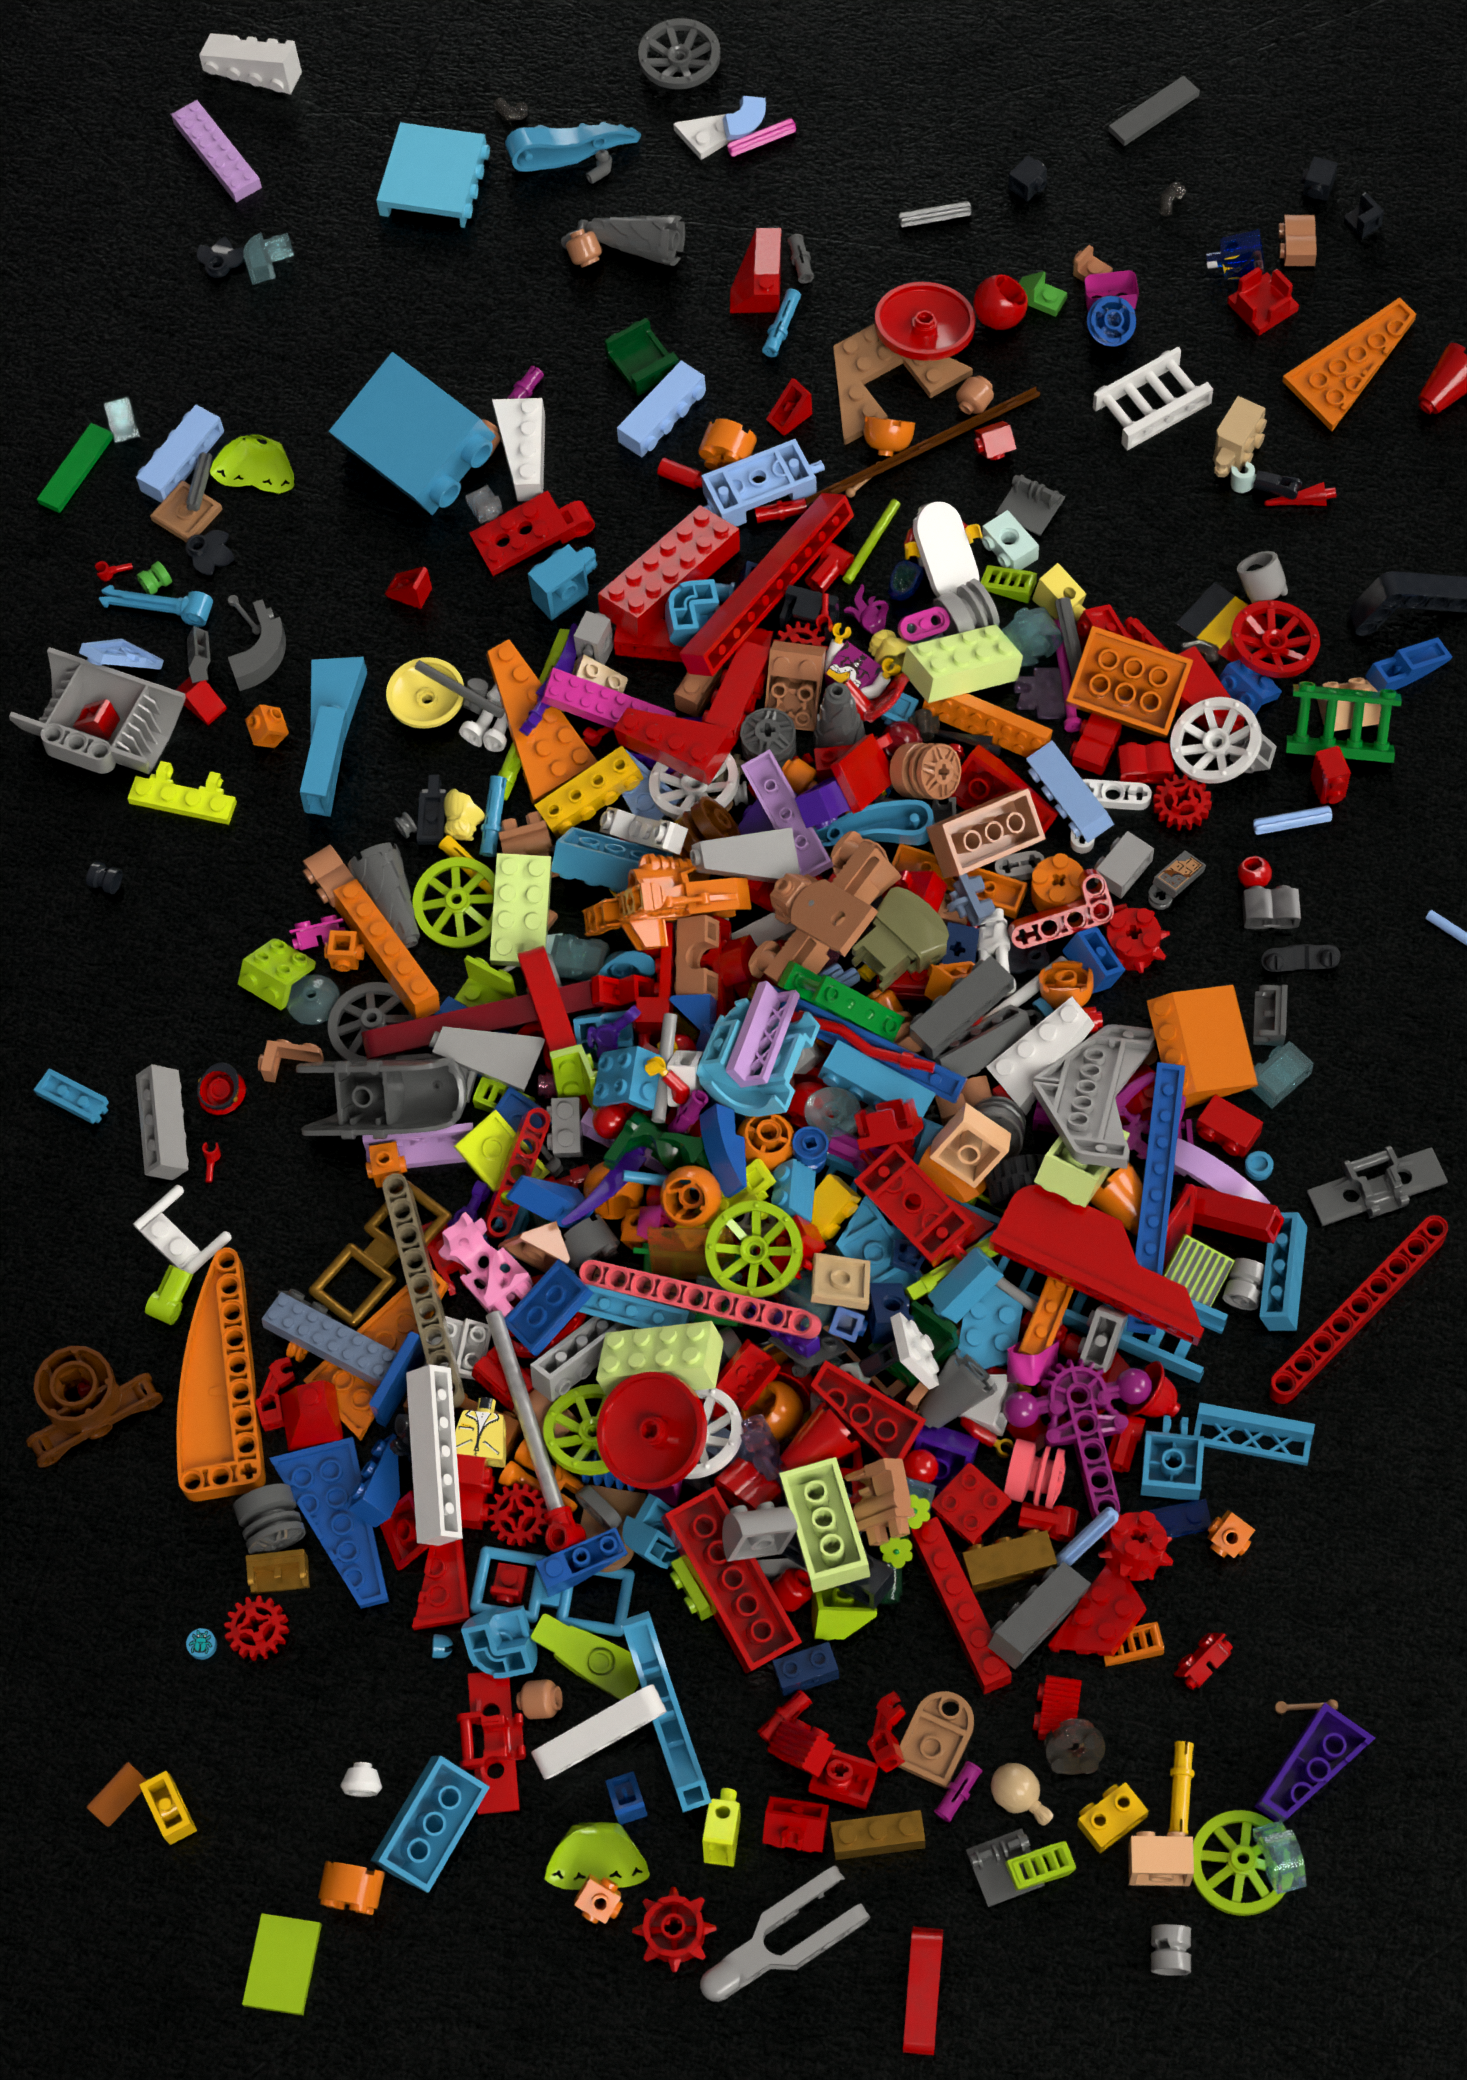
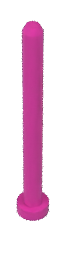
M1055 619L1052 622V630L1064 703H1066L1072 680L1059 619ZM1065 705L1067 719L1064 721V728L1067 732H1077L1082 725V719L1077 717L1076 708Z

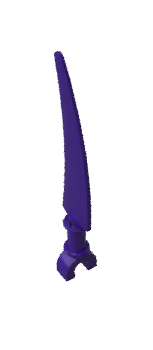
M575 623L571 625L564 649L554 667L570 674L573 672L576 659L574 634L578 626ZM548 678L537 690L536 694L539 696L537 704L533 710L529 711L528 718L519 729L526 736L542 721L544 711L550 707V705L541 702Z
M639 1147L626 1153L615 1169L609 1171L596 1189L576 1209L562 1219L561 1224L568 1225L580 1219L614 1196L627 1183L622 1181L623 1170L637 1172L647 1160L644 1157V1151L647 1148Z

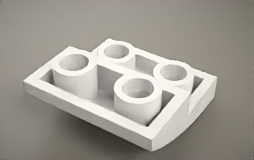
M445 1316L460 1377L475 1380L471 1376L473 1366L488 1352L491 1338L488 1324L467 1318L461 1321ZM442 1337L434 1338L430 1345L438 1344ZM424 1358L423 1367L427 1365L426 1358ZM444 1362L439 1366L448 1367L449 1363Z

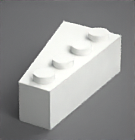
M210 33L199 54L203 71L213 75L225 76L232 80L247 82L254 86L269 88L276 92L291 94L302 73L295 42L287 40L285 44H280L277 39L259 42L256 37L240 40L238 36Z
M492 399L495 418L517 501H529L543 493L545 441L543 399Z
M1071 997L986 1067L1014 1102L1023 1110L1024 1114L1027 1115L1032 1108V1104L1037 1099L1032 1091L1033 1077L1081 1044L1095 1024L1075 999Z

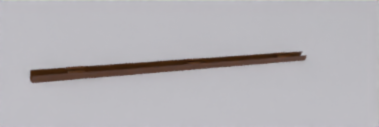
M1036 387L1017 395L807 497L806 503L810 507L821 493L838 494L1040 396V392L1036 391Z

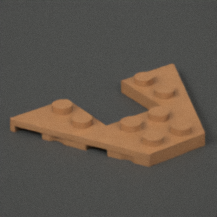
M874 324L834 345L844 444L846 445L864 435L865 416L888 419L887 414L864 384L904 364L926 394L932 398L972 376L973 369L950 357L934 361H920L900 356L881 342Z

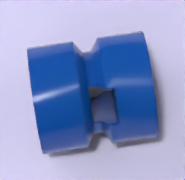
M813 1126L803 1127L794 1134L792 1140L793 1155L791 1159L801 1161L805 1166H809L808 1168H812V1171H816V1174L825 1167L829 1142L824 1131Z

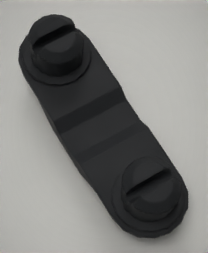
M1290 945L1283 948L1268 949L1262 955L1261 962L1266 970L1272 972L1293 971L1296 969H1325L1337 966L1341 955L1338 948L1333 945Z

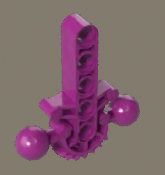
M1068 1359L1066 1369L1062 1364L1058 1363L1055 1367L1056 1372L1052 1370L1047 1372V1377L1050 1380H1042L1041 1386L1048 1390L1047 1396L1035 1398L1028 1392H1015L1010 1394L1005 1400L1003 1413L1006 1420L1015 1427H1028L1038 1419L1040 1414L1047 1413L1051 1421L1048 1423L1044 1444L1051 1446V1448L1074 1444L1092 1519L1094 1520L1100 1514L1098 1506L1101 1504L1109 1505L1119 1514L1120 1503L1103 1437L1123 1433L1128 1426V1419L1126 1416L1120 1415L1117 1409L1114 1410L1110 1402L1112 1399L1121 1398L1128 1404H1140L1149 1398L1152 1392V1382L1144 1371L1137 1368H1129L1123 1371L1116 1381L1105 1383L1101 1377L1104 1373V1368H1100L1095 1372L1093 1370L1095 1364L1092 1361L1088 1367H1083V1359H1079L1077 1366L1074 1367L1073 1361ZM1073 1392L1081 1393L1085 1398V1402L1082 1404L1074 1403L1070 1394ZM1096 1409H1106L1108 1415H1098ZM1066 1413L1068 1422L1059 1426L1058 1418H1061ZM1087 1420L1091 1424L1092 1430L1089 1432L1081 1431L1077 1422ZM1086 1448H1094L1098 1452L1099 1458L1096 1460L1088 1459L1084 1454V1450ZM1093 1476L1102 1477L1106 1482V1486L1104 1488L1095 1487L1091 1482V1478Z

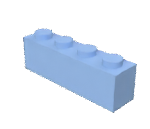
M680 361L617 427L619 443L640 457H643L648 451H652L657 445L658 440L664 434H668L671 431L674 423L688 413L690 406L704 396L706 391L705 376L683 361Z
M195 405L190 412H187L178 427L169 433L165 443L155 450L147 465L139 470L136 479L141 492L162 503L182 480L185 481L194 470L199 454L202 452L207 454L224 433L220 417L198 405Z
M1050 741L1026 758L1031 766L1027 771L1036 783L1039 781L1043 783L1044 786L1041 790L1048 800L1055 799L1058 803L1054 807L1063 819L1066 817L1070 819L1071 823L1068 825L1077 838L1082 835L1086 842L1089 843L1114 825L1107 811L1053 741Z

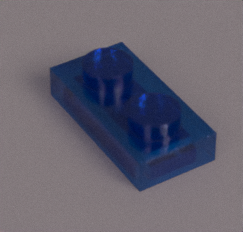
M1206 1499L1148 1511L1155 1515L1156 1520L1166 1530L1167 1536L1172 1538L1207 1531L1212 1523Z

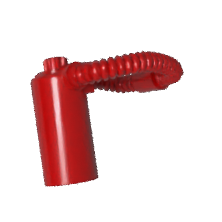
M904 672L896 675L881 695L871 701L850 678H847L842 683L849 688L851 695L854 697L857 713L860 714L861 720L872 723L895 705L894 703L898 701L910 679Z

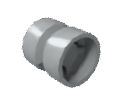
M1235 1259L1229 1275L1231 1280L1227 1282L1224 1291V1301L1243 1310L1258 1309L1262 1296L1260 1288H1263L1265 1265L1251 1259Z
M1171 1924L1152 1926L1151 1946L1156 1948V1951L1151 1953V1972L1172 1976L1190 1974L1191 1955L1186 1952V1949L1191 1947V1928Z

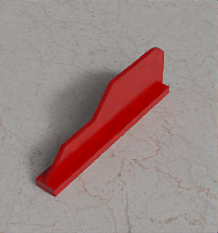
M1029 1185L1014 1194L989 1240L988 1249L1198 1346L1204 1328L1200 1324L1187 1288L1138 1264L1121 1220L1088 1205L1084 1208L1081 1205L1072 1204L1067 1198L1055 1192H1049L1043 1189L1041 1185Z

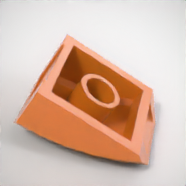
M932 1144L928 1146L918 1166L946 1195L961 1203H965L981 1195L986 1190L985 1178L976 1188H973L929 1158Z

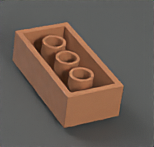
M1028 788L1011 791L926 827L943 878L961 876L1046 839Z

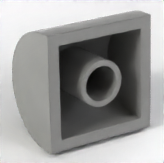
M773 1502L762 1503L757 1506V1510L747 1511V1507L744 1505L732 1508L729 1511L730 1514L724 1519L722 1531L726 1560L728 1562L782 1554L798 1529L792 1511L786 1506L775 1507Z

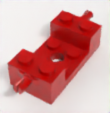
M666 923L667 947L639 951L652 957L655 961V973L657 974V982L654 983V997H637L636 1007L640 1010L641 1014L631 1022L633 1023L634 1035L638 1036V1046L641 1048L646 1043L657 1045L661 1041L663 1015L665 1013L674 1014V1004L669 1000L675 992L674 978L677 948L673 923Z
M897 1143L891 1145L879 1158H876L869 1149H866L864 1152L869 1158L864 1153L860 1155V1158L869 1167L854 1180L860 1191L890 1219L934 1268L952 1254L961 1262L964 1259L961 1254L964 1257L968 1255L961 1246L964 1240L976 1230L970 1219ZM910 1196L921 1198V1206L918 1209L909 1210L906 1207V1200Z

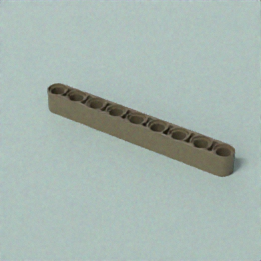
M397 1173L391 1174L383 1182V1192L427 1365L436 1366L444 1362L449 1363L448 1368H451L452 1388H455L453 1406L456 1409L464 1402L465 1393L414 1194L404 1176ZM403 1187L401 1192L393 1194L396 1188ZM409 1211V1215L407 1217L402 1219L399 1218V1216L403 1212ZM416 1236L413 1242L405 1243L409 1237ZM423 1261L420 1267L411 1268L415 1262ZM429 1286L425 1293L418 1294L420 1288ZM431 1311L435 1312V1315L432 1318L424 1319L427 1313ZM442 1337L438 1344L430 1345L434 1338Z

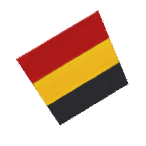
M1214 582L1176 624L1230 662H1234L1239 659L1231 646L1230 631L1237 614L1248 605ZM1262 614L1253 616L1260 627L1266 631V617ZM1244 623L1241 627V634L1257 638L1247 624ZM1245 645L1250 653L1256 648Z

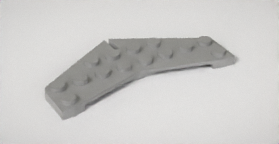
M1116 1024L1107 1025L1033 1077V1093L1073 1159L1084 1165L1092 1164L1127 1169L1130 1151L1128 1143L1125 1142L1115 1097L1155 1047L1156 1038L1153 1029Z

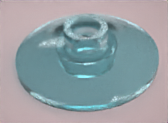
M307 975L292 985L286 1005L291 1016L298 1022L308 1025L320 1024L329 1019L334 1004L340 998V993L336 984L331 979L322 975ZM311 993H316L314 998L307 997Z
M826 1087L814 1092L807 1100L805 1119L809 1126L821 1129L826 1136H842L857 1126L854 1114L861 1107L859 1101L851 1092L839 1087ZM830 1115H835V1116H837V1117H836V1118H830V1117H828V1116H830Z

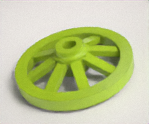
M466 857L447 858L428 868L417 882L413 894L414 915L422 931L434 942L450 948H467L486 940L492 934L493 912L490 919L487 920L471 906L472 904L494 903L495 874L483 863ZM460 868L477 872L462 888ZM450 869L452 873L451 889L435 878L442 872ZM484 879L489 882L493 890V894L470 895ZM429 884L444 895V898L423 902ZM459 896L462 898L459 904L453 903L455 897ZM446 907L432 927L428 923L424 911ZM466 913L483 927L469 936H466L463 915ZM452 914L455 915L457 937H450L439 933Z
M745 1201L729 1207L713 1222L706 1239L705 1256L712 1276L723 1288L731 1293L759 1299L778 1293L793 1280L802 1262L803 1242L796 1223L781 1208L764 1201ZM752 1212V1236H748L733 1219L739 1215ZM761 1212L772 1215L779 1220L763 1238H761ZM726 1225L741 1240V1245L718 1243L720 1234ZM786 1228L790 1235L792 1247H770L769 1245ZM760 1247L759 1255L753 1256V1248ZM717 1253L738 1254L742 1257L722 1271L718 1263ZM769 1256H791L789 1264L782 1274L768 1259ZM747 1264H750L747 1287L740 1286L729 1280ZM759 1265H763L775 1281L765 1286L757 1287Z
M600 1384L584 1385L569 1390L552 1404L545 1417L543 1434L549 1454L561 1467L576 1474L600 1475L610 1472L600 1455L597 1436L591 1437L592 1435H597L599 1414L607 1399ZM584 1399H603L596 1417H591ZM574 1403H576L583 1420L580 1424L562 1414ZM556 1423L579 1435L555 1439ZM583 1444L574 1458L568 1456L560 1449ZM591 1450H596L601 1459L592 1462L584 1461Z
M1244 1810L1222 1813L1209 1820L1197 1833L1193 1842V1882L1202 1897L1220 1911L1238 1916L1262 1913L1281 1900L1291 1883L1294 1871V1858L1290 1843L1282 1830L1263 1815ZM1242 1823L1240 1845H1237L1222 1828L1223 1826ZM1253 1825L1266 1832L1270 1837L1251 1848L1249 1844L1251 1827ZM1214 1833L1229 1850V1853L1205 1851L1202 1849L1207 1839ZM1277 1845L1281 1854L1282 1865L1259 1859L1258 1856ZM1239 1856H1245L1248 1860V1863L1241 1864L1238 1862L1237 1858ZM1201 1861L1227 1863V1866L1206 1881L1202 1872ZM1255 1869L1281 1875L1279 1883L1271 1893ZM1230 1875H1234L1235 1882L1232 1900L1230 1901L1221 1897L1213 1889ZM1246 1877L1250 1879L1262 1899L1250 1903H1241L1244 1879Z

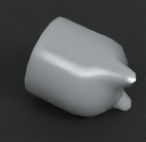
M1264 551L1245 558L1237 566L1241 583L1251 603L1273 600L1280 595L1285 596L1287 594L1285 574L1275 552ZM1259 564L1264 566L1254 571H1246L1251 565Z

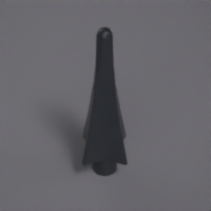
M933 729L932 731L934 735L958 744L971 752L979 744L995 756H999L1002 747L992 744L993 736L963 734L940 729Z

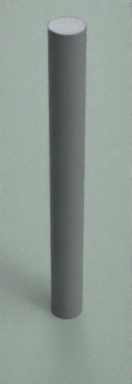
M420 660L416 663L415 670L497 718L501 719L503 717L505 709Z

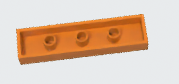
M967 693L931 703L924 699L921 712L972 735L993 736V744L1026 758L1049 743L1053 732L1050 728Z
M899 844L892 862V866L897 871H934L948 885L945 894L950 895L951 892L955 891L953 884L959 880L958 876L943 878L935 854ZM981 868L967 873L968 877L977 875L982 877L985 889L983 892L976 894L979 901L990 898L995 908L1003 909L1005 916L1016 919L1027 891L1026 882Z

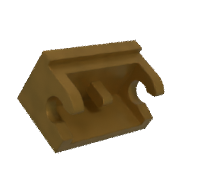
M304 1549L246 1555L247 1580L252 1594L310 1588L308 1557Z

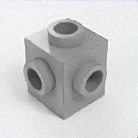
M1262 733L1258 755L1248 769L1244 771L1245 773L1269 770L1277 746ZM1250 735L1234 743L1233 746L1247 749ZM1230 755L1229 759L1235 763L1240 757Z

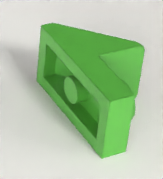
M1045 272L1024 276L1019 282L1028 297V306L1052 316H1057L1067 299V292L1046 284Z

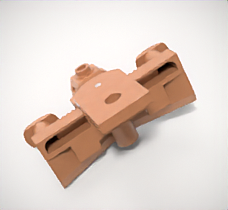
M849 831L844 834L831 852L833 864L838 869H841L840 873L836 874V878H833V882L830 883L825 879L818 881L809 874L803 876L786 873L783 878L778 879L775 883V889L770 894L771 904L775 909V918L785 925L791 923L797 929L795 933H792V937L788 938V941L785 942V946H782V950L778 943L769 940L763 942L754 951L748 964V969L752 976L759 979L765 974L778 985L789 960L818 975L830 959L827 956L829 948L845 957L878 913L870 904L902 877L901 874L875 847L864 842L861 835L856 831Z

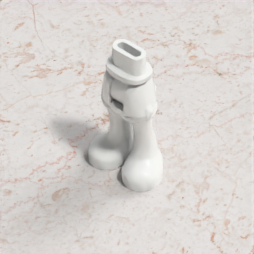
M495 684L487 693V700L502 708L498 687ZM483 709L476 723L465 721L461 725L459 733L466 741L475 746L481 747L484 743V746L490 751H502L507 742L505 736L508 726L506 713H504L501 719L497 718L493 728L488 730L494 715Z
M996 908L994 913L985 918L980 924L977 944L978 960L985 961L990 955L992 957L996 956V961L1010 973L1008 951L1010 950L1008 924L1004 918V910ZM1014 979V989H1012V990H1011L1006 996H1004V997H1008V996L1012 995V994L1015 992V990H1016V981H1015V979Z

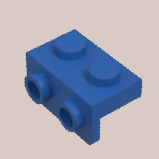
M1240 660L1227 664L1218 678L1230 697L1245 704L1254 715L1257 714L1262 705L1278 699L1282 693L1272 679L1252 671Z

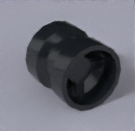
M95 861L88 870L86 884L93 888L101 887L104 892L114 894L121 884L122 870L115 867L107 868L104 863Z

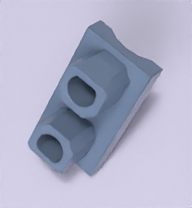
M967 873L958 876L959 880L953 884L955 891L950 893L952 902L947 905V909L949 912L957 911L960 918L967 916L971 927H977L985 918L992 915L996 908L990 898L979 901L976 895L985 889L982 877L980 875L968 877Z

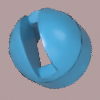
M433 1634L432 1658H445L451 1654L452 1649L448 1646H452L453 1642L449 1637Z

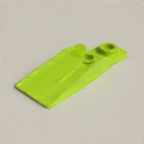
M548 1614L541 1616L530 1636L532 1641L553 1652L554 1657L570 1671L619 1700H623L635 1692L639 1679L629 1651L571 1625L567 1626Z

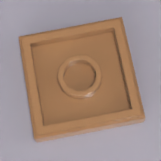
M182 480L150 517L153 522L187 542L191 536L202 533L220 513L222 506L204 494L200 509L196 512L193 510L189 511L186 508V501L191 485Z

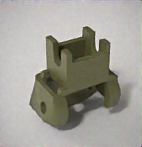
M891 888L877 908L878 913L872 920V931L852 947V954L855 956L852 959V964L856 967L863 961L879 976V980L882 981L879 984V990L883 992L906 971L910 974L917 971L920 974L923 970L929 969L930 964L935 965L946 955L949 939L947 926L940 915L921 897L904 888ZM917 958L916 961H914L912 964H910V960L912 961V960H914V959Z

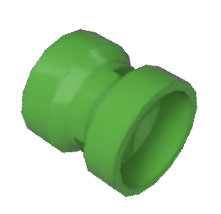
M159 561L152 564L151 569L148 571H142L136 575L139 583L149 595L157 593L158 588L161 586L166 587L172 583L170 575Z

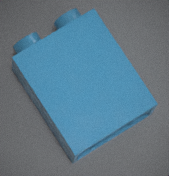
M393 352L329 430L346 449L431 515L439 507L446 508L455 501L461 489L460 480L471 467L478 468L487 461L493 449L491 442L496 437L479 417Z

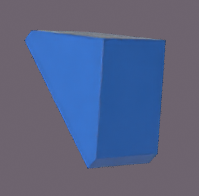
M711 994L673 995L669 998L700 1031L703 1024H716L717 1000Z
M634 1771L605 1781L619 1824L622 1825L648 1816Z

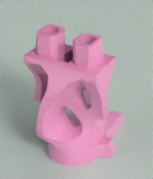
M465 1212L453 1226L442 1232L444 1245L438 1253L443 1259L453 1260L463 1265L469 1272L468 1275L463 1274L460 1277L464 1285L488 1314L494 1311H502L505 1319L514 1309L510 1303L517 1297L522 1300L532 1289L533 1282L528 1272L504 1248L497 1251L485 1241L483 1235L487 1231L484 1220L481 1218L473 1222ZM482 1256H487L489 1259V1266L485 1269L480 1268L478 1264ZM501 1265H509L510 1271L507 1273L500 1270ZM474 1280H478L482 1285L485 1286V1288H477V1286L474 1284Z

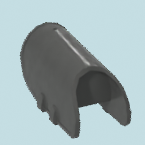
M451 1058L324 1061L300 1063L296 1066L297 1073H334L338 1111L332 1116L302 1127L301 1131L304 1136L341 1135L344 1140L355 1139L357 1135H373V1139H386L388 1135L437 1131L455 1125L461 1118L467 1102L468 1088L465 1074L462 1068Z

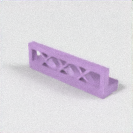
M768 981L758 982L725 1070L741 1088L768 1083L800 997L796 990L778 993ZM787 1001L786 1005L778 1011L780 1003ZM779 1022L778 1027L770 1032L771 1028ZM771 1044L770 1049L762 1054L763 1050ZM763 1066L760 1075H754V1073L760 1067Z
M473 1123L455 1124L437 1131L388 1135L386 1139H373V1135H362L367 1162H371L369 1146L396 1141L400 1156H405L407 1168L466 1162L453 1146L474 1129Z

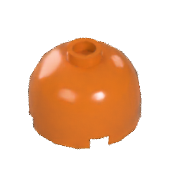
M865 416L864 437L870 447L878 449V455L893 456V452L904 450L912 441L915 428L914 422Z
M1077 961L1052 963V968L1046 972L1045 968H1043L1038 976L1042 998L1054 1009L1060 1007L1071 997L1081 1007L1084 1006L1093 993L1094 978L1092 969L1089 968L1088 971L1082 969L1083 963Z

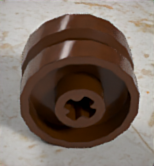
M708 796L701 797L692 805L691 811L683 812L673 822L688 829L683 847L689 854L692 850L691 845L700 841L741 835L736 822L726 809Z

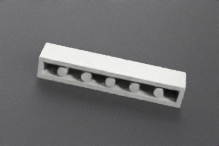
M429 1364L407 1372L406 1380L417 1543L440 1546L463 1537L451 1368Z

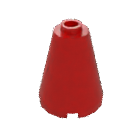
M1450 343L1445 348L1422 389L1418 399L1420 401L1419 407L1425 413L1438 414L1467 394V355L1464 353L1466 348L1462 345Z
M823 1401L779 1457L783 1462L779 1467L785 1472L834 1457L838 1460L857 1450L861 1445L857 1440L851 1443L855 1438Z

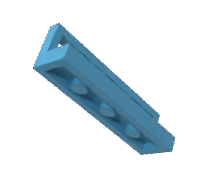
M588 1284L586 1285L594 1294L578 1311L640 1329L688 1324L689 1322L694 1323L696 1316L687 1310Z
M1205 1403L1199 1404L1194 1436H1200L1202 1424L1212 1425L1219 1432V1435L1213 1439L1204 1438L1205 1447L1307 1466L1315 1424ZM1234 1430L1242 1431L1248 1440L1241 1445L1234 1444L1227 1435ZM1264 1435L1270 1436L1277 1445L1270 1450H1265L1259 1446L1256 1440ZM1291 1441L1305 1443L1303 1456L1290 1454L1285 1445Z

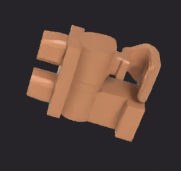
M538 811L526 815L527 825L518 827L516 819L512 818L502 821V832H499L503 854L550 856V849L553 847L550 831ZM552 872L551 878L559 876L558 873Z
M883 1458L845 1476L846 1481H861L866 1486V1488L859 1490L862 1500L855 1504L854 1515L858 1521L856 1522L858 1531L866 1532L870 1546H880L889 1542L886 1531L887 1527H889L891 1538L904 1537L910 1534L908 1519L915 1517L914 1508H910L911 1499L902 1459Z

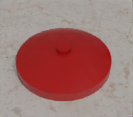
M913 282L898 286L881 298L876 307L874 325L881 342L894 353L913 360L934 361L951 357L962 351L969 344L975 329V313L969 301L956 290L938 283Z
M661 1372L638 1373L618 1384L605 1400L597 1422V1443L606 1467L623 1483L640 1489L659 1490L680 1482L699 1462L707 1439L706 1414L696 1392L683 1380Z

